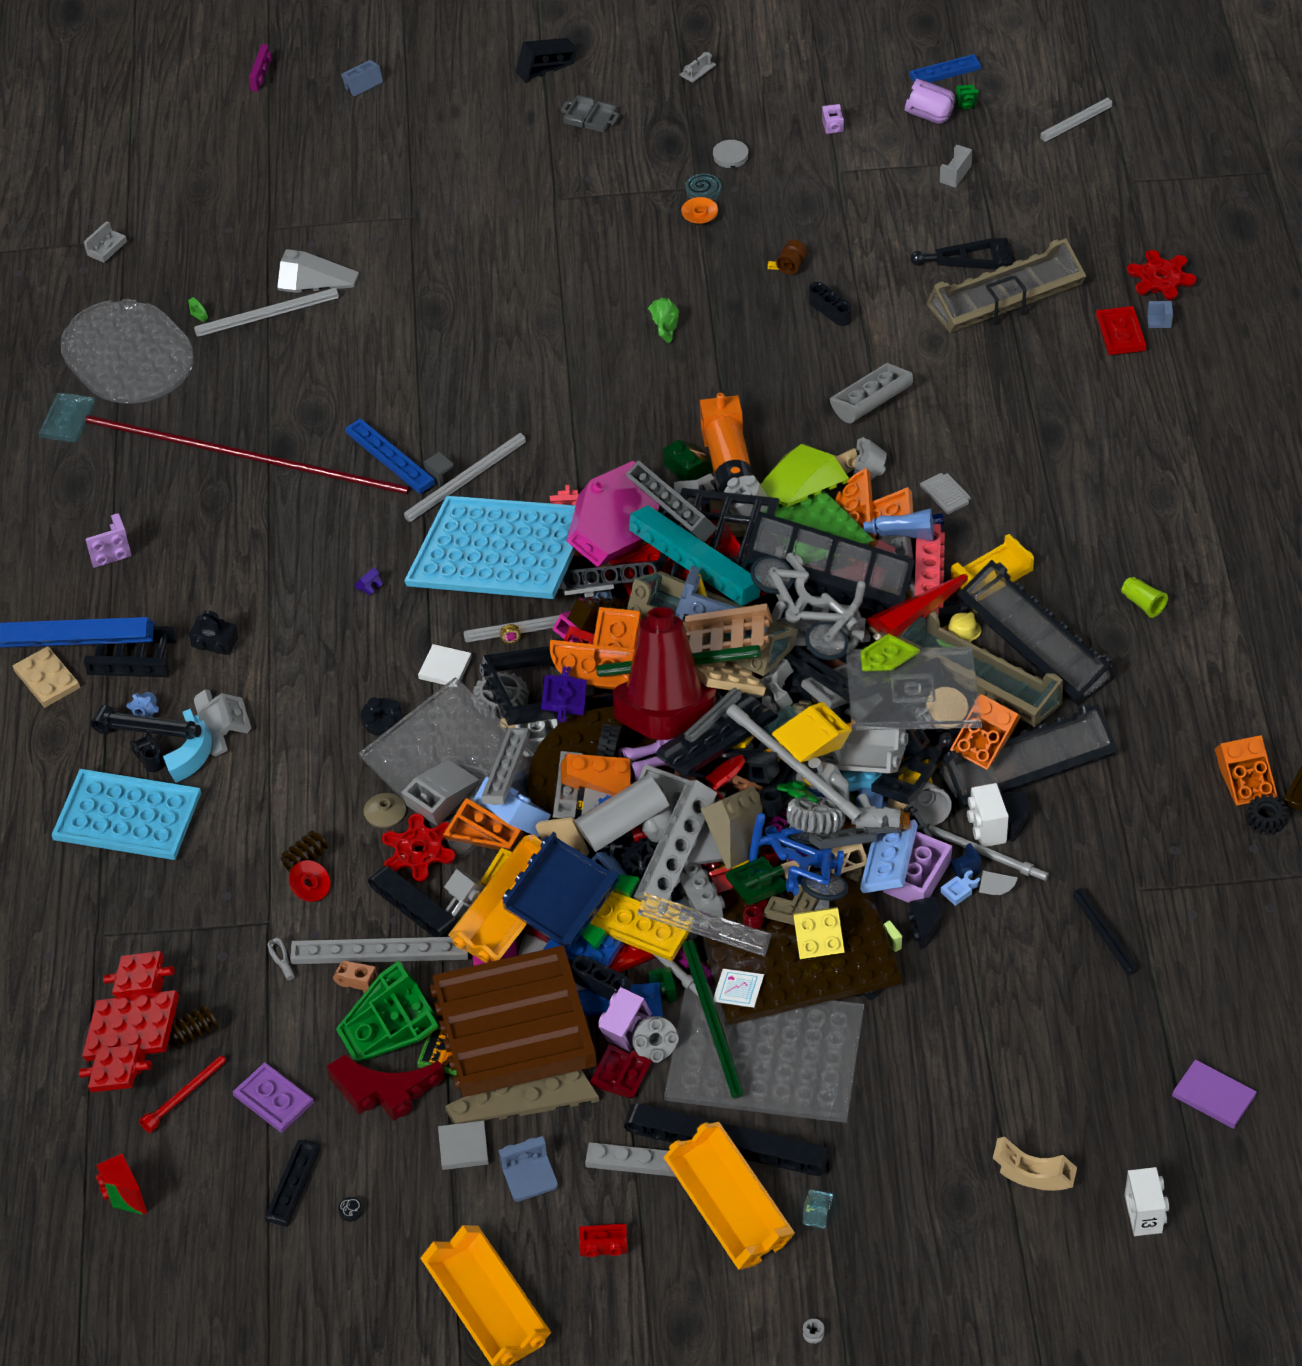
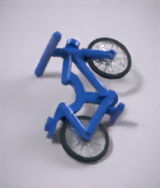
M759 813L757 815L748 862L758 859L760 845H771L779 859H793L799 865V867L791 866L786 881L787 892H793V895H798L799 884L808 895L820 900L834 901L843 898L847 894L848 885L840 877L844 851H838L837 859H835V855L830 848L822 850L812 848L815 845L809 842L811 832L797 830L795 827H791L789 823L786 824L785 829H782L781 832H778L775 826H768L765 829V836H761L765 814ZM794 850H796V851H798V852H801V853H804V854L809 855V856H808V857H803V856H801L799 853L795 852ZM811 865L814 868L821 867V871L810 872L808 869ZM830 869H835L834 874L830 873Z

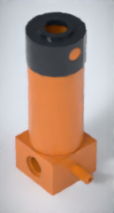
M718 393L717 398L700 400V422L704 446L709 448L717 492H724L731 478L754 476L743 435V419L738 395L724 397L723 393Z

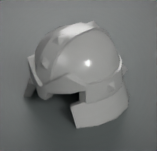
M930 782L926 783L921 793L911 802L918 809V813L927 827L943 822L951 811L949 795L944 792V789H940L937 785Z

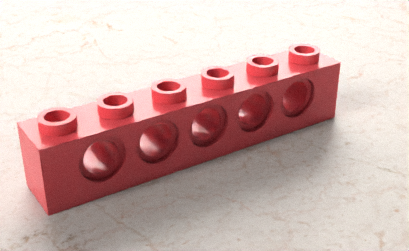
M933 524V541L916 538L914 596L942 584L940 582H944V570L940 569H944V545L941 544H944L945 532H941V524ZM943 602L934 609L938 616L939 608H943Z

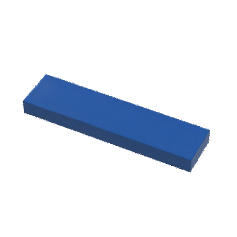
M972 54L909 71V76L913 83L916 79H922L931 83L980 70L981 64L976 56Z

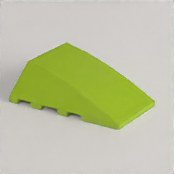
M800 444L784 455L760 485L768 497L779 498L780 505L789 507L808 499L810 494L816 496L821 494V490L825 488L831 490L836 488L840 482L846 484L849 477L834 455Z

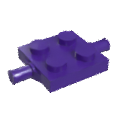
M566 666L562 668V675L545 674L541 710L558 712L557 720L561 722V716L562 722L566 721V713L583 715L587 680L576 679L570 676L571 668L569 666L567 672Z

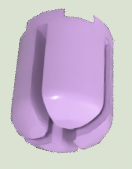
M916 79L912 86L913 90L910 98L906 101L905 111L935 124L945 123L953 111L955 95L948 89L922 79Z

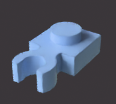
M969 870L965 873L962 880L956 876L943 885L941 893L956 906L972 895V889L979 887L981 879L978 877L976 880H970L973 877V871Z

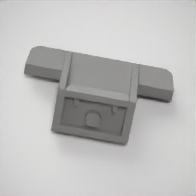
M206 689L195 696L194 703L197 714L201 721L204 720L212 736L210 754L213 757L228 751L224 735L229 730L242 733L250 731L251 725L241 697L221 693L212 699L210 690Z

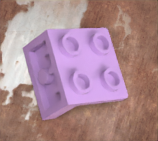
M119 513L111 515L113 524H110L111 531L86 538V544L94 568L131 557L125 528Z

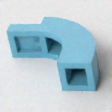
M191 709L183 711L186 722L194 721L196 725L201 726V735L191 740L187 739L179 749L163 756L168 771L175 783L194 774L205 763L211 751L212 736L204 720H200L198 714L193 715Z

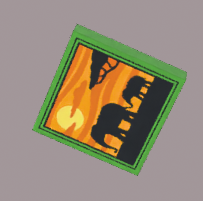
M440 1028L427 1036L417 1062L418 1067H426L438 1060L443 1065L444 1073L457 1075L456 1070L451 1071L448 1058L452 1057L451 1052H446L444 1039L447 1036L446 1033H441Z

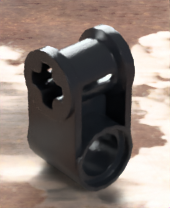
M146 733L145 737L135 742L133 740L129 742L134 755L148 772H157L162 769L164 763L161 752L150 733Z

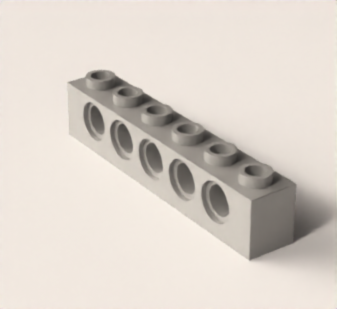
M698 780L686 782L634 898L658 909H665L669 905L672 898L671 893L680 882L681 871L689 862L688 856L691 849L696 846L698 842L697 836L706 824L701 809L715 803L714 799L717 792ZM694 803H695V805H696V807H697L696 812H695L694 809H693V804H694ZM685 822H686L687 825H688V830H687V831L685 830V827H684ZM676 841L679 844V850L676 849ZM667 861L670 862V870L667 868ZM658 880L661 881V889L658 887Z

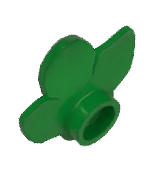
M799 780L777 785V790L785 791L797 799L806 797L814 803H817L819 800L818 796L808 791L805 783Z

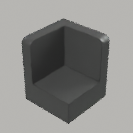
M440 452L424 461L425 472L434 478V482L439 487L442 486V474L452 469L453 463Z

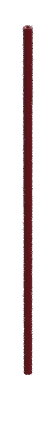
M89 415L86 417V423L398 493L408 494L410 490L407 486Z

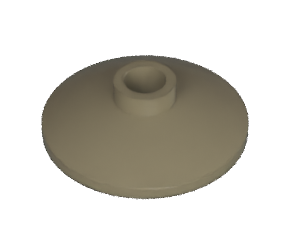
M393 793L377 794L371 797L364 806L365 819L369 824L378 828L393 827L400 823L406 815L404 800Z

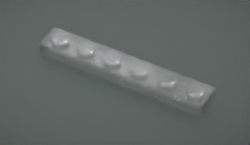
M645 892L637 913L638 915L762 956L766 955L772 935Z

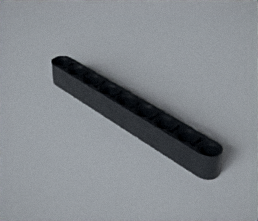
M635 1103L630 1106L624 1128L632 1134L674 1143L678 1140H691L697 1133L700 1125L706 1122L710 1124L717 1121ZM720 1122L745 1160L813 1176L823 1175L829 1156L827 1148L817 1144Z

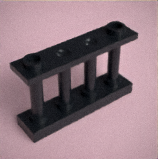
M153 626V643H158L155 658L144 657L146 643H138L135 657H123L126 643L117 645L115 656H103L106 644H97L95 656L85 655L84 664L87 675L168 678L170 671L164 654L167 643H176L174 628Z

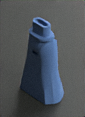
M931 508L900 516H879L871 522H864V532L873 533L874 536H877L878 533L880 536H906L933 541L934 525Z

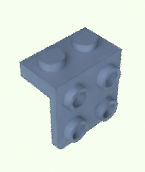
M543 1136L530 1138L525 1142L508 1145L498 1150L500 1165L514 1201L519 1202L557 1189L558 1183L547 1157L546 1143Z

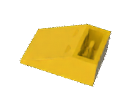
M824 702L806 708L775 730L772 735L795 759L802 763L841 749L852 729Z

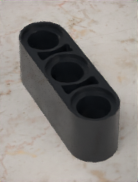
M813 282L809 285V304L839 326H847L851 323L852 307L848 301L821 282Z
M584 955L573 959L572 975L576 984L609 1001L612 995L618 992L620 987L631 991L630 979L619 972Z

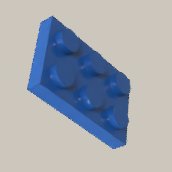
M606 936L596 951L585 939L583 940L580 937L571 951L567 949L565 951L570 965H572L575 957L584 955L609 967L624 946V943L613 939L611 936ZM550 939L543 949L561 945Z

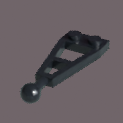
M1007 238L985 239L935 249L934 254H924L921 251H915L910 257L911 262L917 266L922 265L925 261H936L937 265L982 269H998L1001 266L1008 267L1013 264ZM989 248L992 260L967 258L966 252ZM959 254V257H945Z
M949 733L942 734L934 748L930 746L925 747L922 751L902 761L898 772L883 773L871 784V791L909 805L921 793L942 760L943 750H950L955 742V738ZM927 758H932L928 765L921 763ZM908 770L921 774L914 785L896 779V777Z

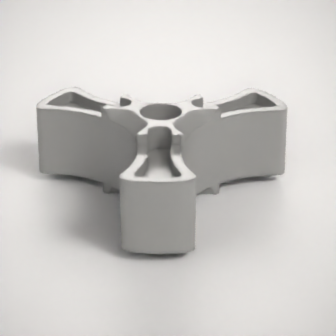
M782 659L768 675L759 679L760 683L766 687L764 696L774 698L780 710H784L793 703L787 691L782 690L783 685H785L784 681L794 672L786 659ZM750 694L755 698L763 697L762 695Z

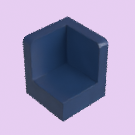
M969 843L966 845V854L951 860L950 867L961 880L969 870L973 871V876L980 874L981 857L972 844Z

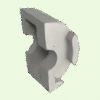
M864 437L858 439L856 450L860 453L855 458V469L861 471L867 468L871 473V480L876 476H881L886 469L884 464L887 453L869 439Z

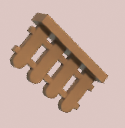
M760 604L685 616V624L688 629L687 638L690 639L692 653L752 645H759L762 651L765 648V643H769L768 635L765 636L766 627H770V624H772V616L768 605ZM752 629L751 638L745 639V630ZM725 633H731V641L724 642ZM705 636H711L710 644L704 645Z

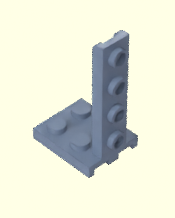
M691 565L675 616L683 619L684 614L695 615L737 608L696 594L701 576L697 575L699 568ZM752 629L745 630V634L751 636Z

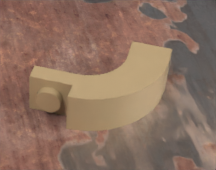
M1006 1137L997 1138L993 1159L1001 1165L1000 1173L1008 1179L1023 1186L1040 1190L1055 1191L1073 1188L1077 1167L1064 1155L1052 1158L1033 1157L1019 1150Z

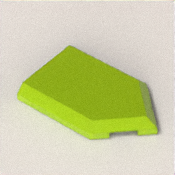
M888 633L860 651L862 671H891L918 654L920 649Z

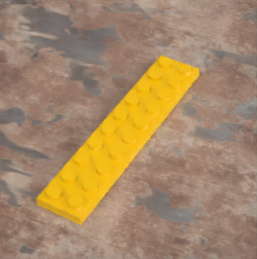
M504 848L499 850L480 881L483 885L486 886L512 853L511 851ZM612 891L590 922V924L605 930L607 936H611L613 939L672 962L693 927L692 921Z

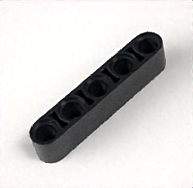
M657 560L601 565L599 567L576 568L567 571L563 581L569 588L634 582V578L650 574L648 571L649 565L653 567L654 573L663 572V566ZM630 567L635 571L634 577L629 573ZM611 569L616 573L615 579L611 577ZM592 572H595L597 575L596 581L592 578ZM573 574L578 576L577 583L573 580Z
M384 865L368 879L370 887L377 894L431 936L447 937L457 924L452 915L388 866Z

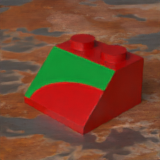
M122 1153L96 1165L99 1174L95 1175L104 1201L109 1199L112 1207L141 1215L147 1213L140 1188Z

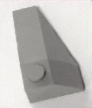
M286 249L280 262L277 288L279 291L294 293L302 292V289L312 288L313 291H319V288L330 287L331 289L352 288L356 284L359 272L304 251Z

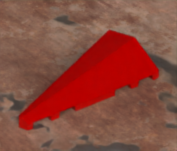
M966 574L957 576L867 618L866 622L879 633L883 631L886 634L889 633L897 637L920 616L925 618L968 581V576Z

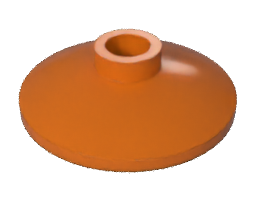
M696 197L686 201L682 206L681 212L683 217L689 222L706 223L717 216L718 206L711 199Z

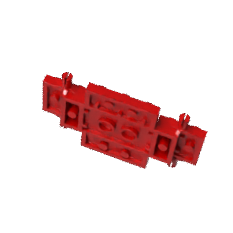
M161 951L121 956L117 972L115 974H105L103 977L105 984L114 983L112 994L116 998L96 1000L82 1057L85 1061H94V1064L90 1068L79 1069V1076L81 1078L90 1077L88 1088L91 1092L132 1088L137 1074H140L142 1070L152 1069V1062L150 1060L144 1061L146 1054L166 1052L179 994L176 990L161 992L164 981L163 976L174 975L175 973L173 966H162L164 955Z

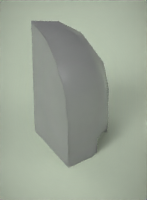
M982 871L979 892L990 895H1002L1009 892L1015 886L1018 877Z

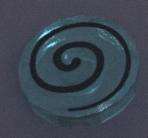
M711 174L694 175L685 184L687 196L690 199L704 197L715 200L721 193V182Z

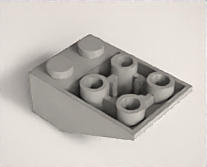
M448 759L415 777L401 793L409 808L438 826L480 780Z

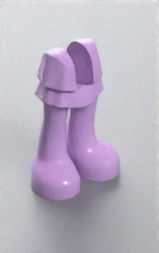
M671 739L657 740L656 743L638 748L623 747L618 750L619 758H630V781L632 784L638 780L644 764L652 767L667 766L658 757L635 761L655 754L659 747Z

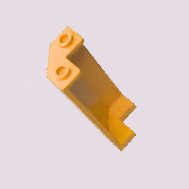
M535 834L523 837L448 934L453 939L452 943L457 948L469 952L485 963L500 960L527 924L504 909L502 898L508 889L512 890L516 884L515 879L521 871L525 872L529 866L528 861L531 856L540 851L542 841Z
M706 1122L698 1127L697 1133L691 1140H678L669 1146L670 1150L663 1158L738 1270L762 1262V1255L767 1254L770 1250L776 1253L795 1234L720 1122L710 1124Z
M462 1225L450 1242L433 1241L420 1259L491 1366H510L545 1344V1340L551 1334V1331L479 1226Z

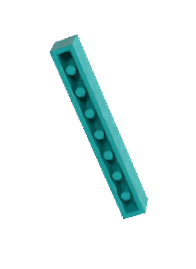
M649 505L630 513L629 531L690 571L691 565L699 568L698 574L701 575L703 581L740 606L759 598L760 589L753 583L751 573Z

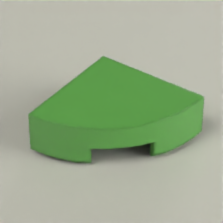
M194 297L188 300L191 315L205 322L208 319V315L203 306Z

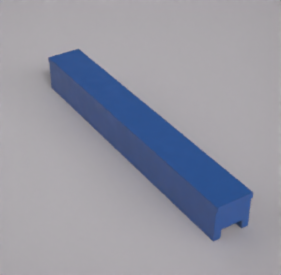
M148 617L0 623V648L153 642V626L155 622Z

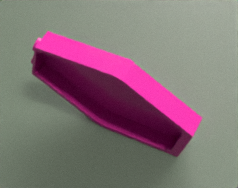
M634 461L591 479L578 495L566 541L597 567L640 547L645 542L629 531L630 513L647 505L656 511L659 509V505L625 475L636 463Z

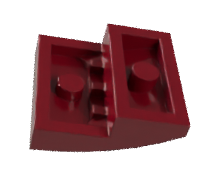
M609 1044L590 1084L619 1096L633 1098L652 1060L639 1056L634 1051L628 1054Z

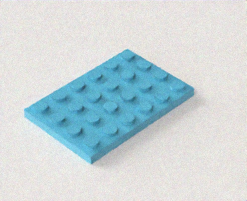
M79 769L53 830L52 838L56 841L175 860L201 796V789Z

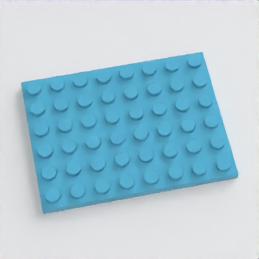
M446 496L404 580L405 584L409 587L554 599L576 551L566 541L576 505Z

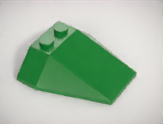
M398 960L380 973L336 1030L354 1062L359 1063L421 1041L438 1029L440 1025L439 1018L422 990Z

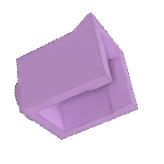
M840 104L822 106V121L826 134L844 132V119Z

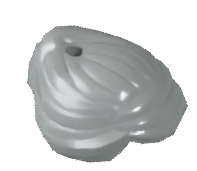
M668 806L642 823V831L650 841L659 842L673 812L671 807Z

